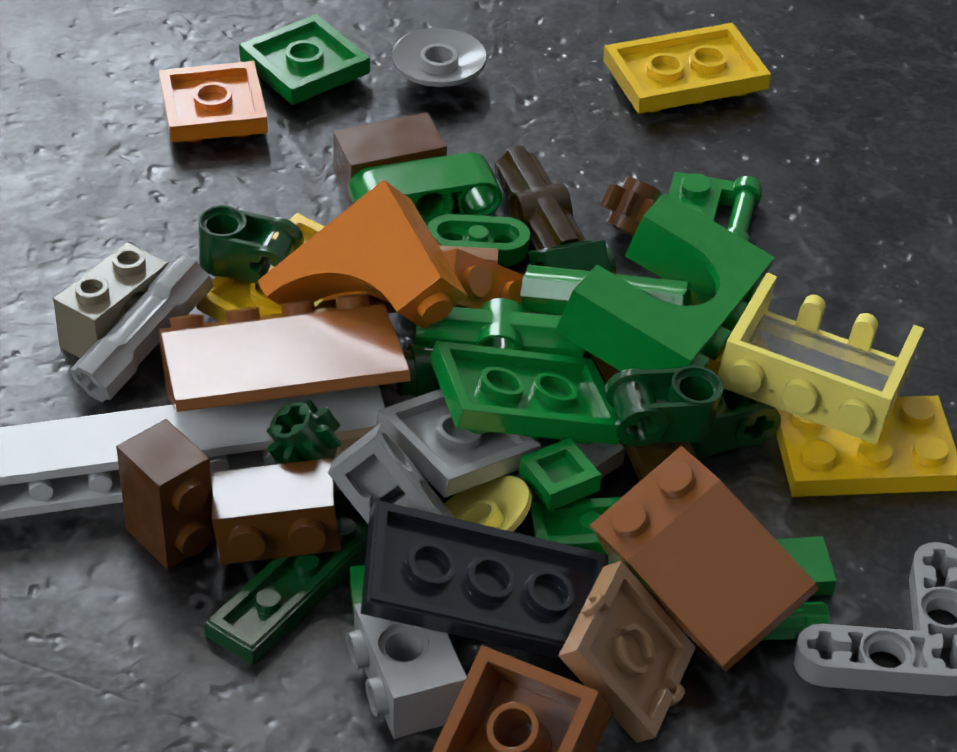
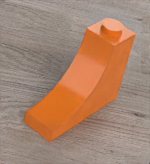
M382 180L258 280L265 296L280 306L282 303L314 300L315 302L341 292L368 291L384 295L390 301L396 312L424 330L431 324L446 318L451 313L453 307L468 296L412 200L385 180Z

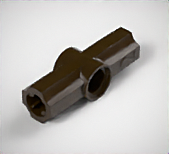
M524 146L507 149L505 154L495 161L494 175L509 200L511 218L523 222L529 228L530 238L536 249L586 240L573 219L572 202L566 186L561 182L552 183L535 153H529Z

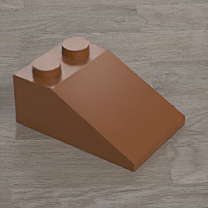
M682 446L590 525L606 554L609 555L610 561L612 563L622 561L677 626L725 672L818 590L814 580L725 484Z
M481 645L432 752H596L613 712L599 691Z

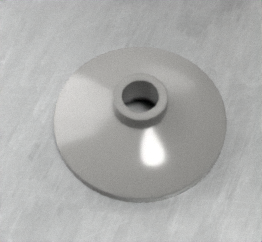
M426 28L411 32L398 40L392 50V63L399 74L412 82L426 86L447 87L459 85L477 77L485 67L486 51L476 38L465 32L449 28Z

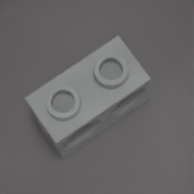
M381 423L335 457L328 470L330 477L367 524H369V513L375 500L454 518V515Z

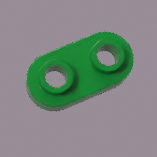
M445 214L434 218L427 226L432 236L442 246L498 249L497 265L502 267H509L520 263L529 254V228L523 222L514 218Z

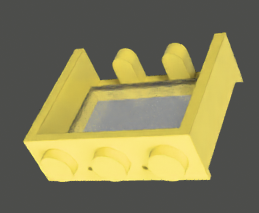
M766 273L726 342L718 376L723 382V388L877 445L880 434L906 377L909 376L924 328L913 325L899 357L886 354L871 348L878 327V321L869 313H862L857 317L849 340L819 330L826 304L818 295H809L805 298L800 307L797 321L769 312L768 308L777 276Z

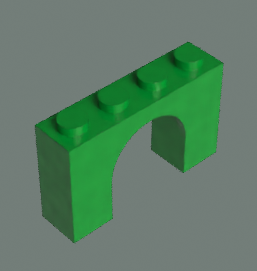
M664 193L643 215L625 256L663 279L690 282L692 284L691 295L694 305H676L658 300L601 266L596 265L573 289L555 332L619 371L631 368L644 370L682 368L690 365L707 368L710 360L713 359L715 361L725 348L729 336L764 276L768 273L775 257Z

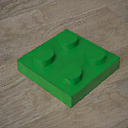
M318 14L239 44L240 60L242 62L254 61L257 75L291 105L306 101L313 96L345 85L370 73V57Z

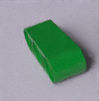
M470 152L368 167L354 174L348 186L349 194L354 204L382 180L387 181L412 200L427 226L431 220L445 214L489 216L498 209L503 198L501 189L487 159L481 154Z

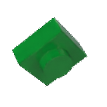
M571 438L520 457V476L549 511L600 491L601 473Z

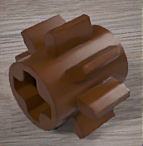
M626 176L622 187L610 184L600 204L601 207L611 211L606 224L634 236L643 215L659 199L661 191L630 176Z

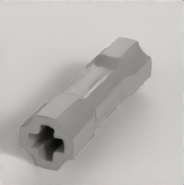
M184 254L179 258L174 257L149 284L147 292L106 336L97 340L70 369L74 381L92 398L102 403L106 399L111 400L136 373L138 365L160 342L158 329L170 328L171 317L188 315L214 287L211 276L191 257Z

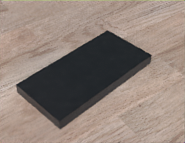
M375 500L369 513L360 614L561 659L559 654L602 568L609 565V555Z

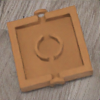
M619 561L602 568L559 657L585 686L600 692L612 710L614 719L638 743L656 738L668 708L683 698L685 689L680 684V681L696 646L626 565Z

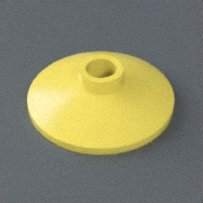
M501 476L461 491L444 504L456 519L513 532L526 517L532 503V494L522 479L514 476Z

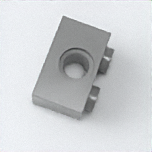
M361 603L354 604V631L346 634L347 647L354 668H364L368 676L365 682L366 693L374 716L384 715L393 739L444 726L467 678L447 633L360 614Z

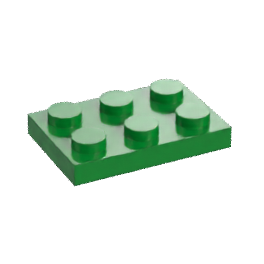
M443 341L435 342L430 362L456 429H465L477 434L495 432L523 435L533 439L545 437L565 440L571 438L580 444L604 443L618 445L619 438L615 428V423L618 419L615 408L611 407L606 401L604 393L605 384L593 359Z

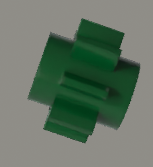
M307 400L305 403L293 402L287 404L274 415L270 428L266 431L274 441L267 448V451L277 464L328 458L333 460L337 453V448L342 444L334 432L341 425L327 406L318 410L312 400Z

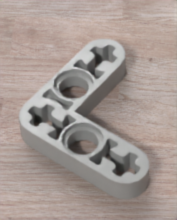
M932 542L920 546L915 552L909 576L913 630L836 624L811 625L805 628L798 637L793 662L798 675L808 683L821 687L956 696L957 623L953 625L939 624L933 621L927 612L940 609L952 613L957 618V548L950 544ZM935 569L940 570L942 577L946 578L944 587H935L937 582ZM942 648H951L949 657L952 669L946 668L944 660L940 659ZM818 651L827 652L828 659L820 658ZM852 652L858 653L856 663L851 662ZM875 652H888L895 655L902 664L896 668L881 667L875 664L869 655Z

